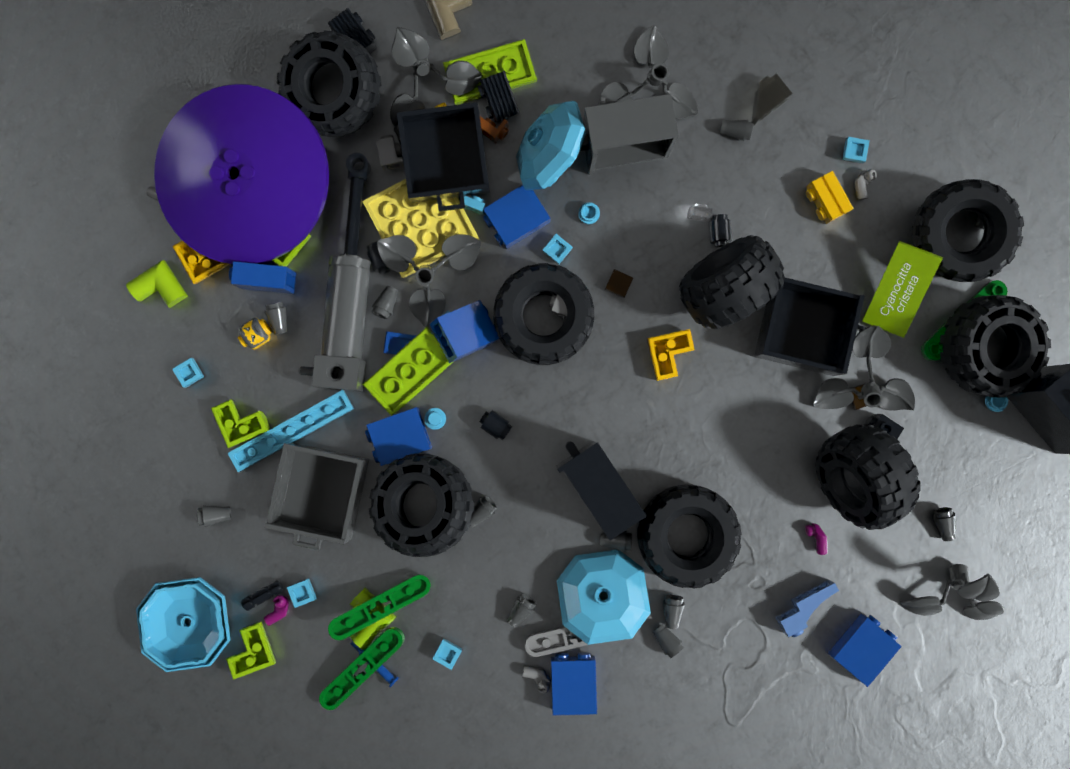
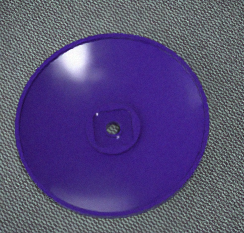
M234 84L203 92L186 103L175 114L159 142L155 159L154 179L157 198L167 222L189 247L210 259L223 263L243 262L260 264L288 253L298 246L312 231L319 220L326 202L329 187V167L322 139L315 126L301 109L285 97L271 90L253 85ZM237 167L239 176L232 180L230 171L232 168Z

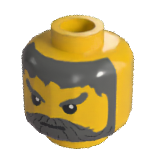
M252 318L239 327L240 336H238V339L244 347L249 346L251 349L256 350L270 341L272 330L263 318L261 320Z

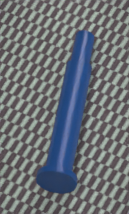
M353 641L350 643L359 652V655L365 651L359 648ZM381 665L376 670L390 684L389 687L399 679L398 676L395 677L384 665Z

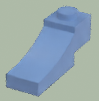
M827 580L791 599L794 608L775 617L783 633L788 637L801 635L804 632L803 630L808 628L806 623L815 609L827 598L839 591L836 584Z

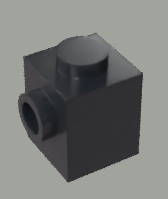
M883 414L871 415L865 423L873 425L874 428L879 427L887 431V434L894 436L896 439L904 430L902 426Z

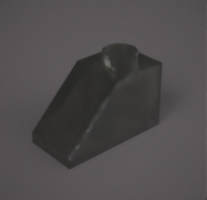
M777 73L771 78L766 76L758 83L759 88L755 92L751 121L753 126L785 103L793 94Z

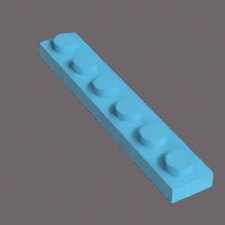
M341 390L230 451L228 455L237 472H241L283 449L284 443H294L352 411L354 407L345 391Z

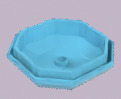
M569 101L549 105L525 132L516 154L519 174L524 189L538 190L550 187L576 160L586 134L577 102Z
M611 550L575 555L557 579L563 626L588 645L632 639L651 613L644 568L621 551ZM601 592L608 594L606 600L600 599L599 594Z
M201 577L155 583L136 608L141 653L165 672L211 666L231 640L225 595ZM186 618L191 620V625H186Z

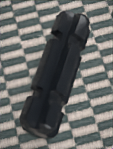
M275 581L269 585L270 587L266 586L251 594L252 597L247 596L241 600L242 607L249 611L255 607V604L258 606L272 598L273 594H280L283 592L282 584L279 581Z

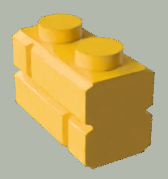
M833 171L806 186L808 200L815 203L818 218L821 221L824 220L826 224L854 209Z

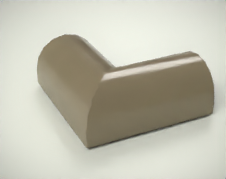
M425 0L441 40L461 33L454 12L471 6L472 0Z

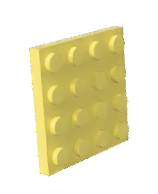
M406 179L362 201L382 239L394 235H404L414 242L416 255L412 260L415 261L418 267L430 265L446 257L442 251V244L452 235L466 234L479 239L464 209L439 212L437 200L415 203L408 199ZM458 197L441 199L443 206L460 204ZM409 263L408 269L405 272L399 273L402 278H405L416 271L412 264Z

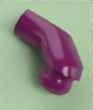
M816 523L807 525L805 532L807 536L815 537L817 554L826 555L828 553L826 534Z
M278 595L274 598V611L264 616V621L268 626L287 615L289 602L285 596Z

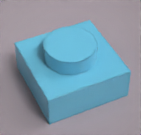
M847 137L842 160L865 163L870 140Z
M471 195V197L464 196V209L483 216V209L486 207L483 199Z
M555 234L542 252L559 265L573 247L558 234Z
M190 358L172 369L183 388H187L204 377L194 358Z
M309 578L287 587L294 608L317 599Z
M443 638L433 660L452 670L463 648Z

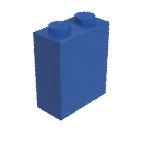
M523 185L483 209L485 216L482 217L488 228H494L496 232L494 237L500 246L504 244L506 249L546 226L551 220L534 191L524 189Z
M233 262V267L229 270L231 284L243 290L295 294L297 273L288 267Z
M481 300L437 317L429 324L449 364L492 345L499 339L495 325L492 323L488 310Z
M417 407L366 425L368 429L365 430L369 443H373L375 450L372 451L375 462L380 463V466L390 464L394 460L409 454H418L432 449L420 410Z
M860 614L828 654L860 682L869 687L902 646L896 642L898 637L887 629L884 632L879 627L881 623L871 615L866 617Z
M582 652L578 653L577 656H569L568 653H557L555 657H551L553 715L597 714L595 656Z

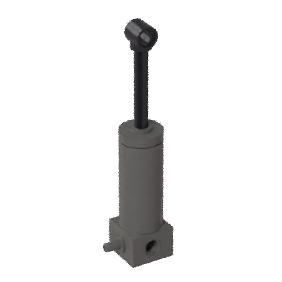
M357 152L349 155L346 160L348 179L351 180L345 248L344 254L329 257L321 354L314 356V367L301 366L300 374L313 376V387L364 392L362 384L365 382L366 361L362 360L371 261L357 256L363 184L364 181H367V177L371 172V165L363 154ZM356 163H364L362 169L354 170ZM342 369V376L338 379L337 372Z

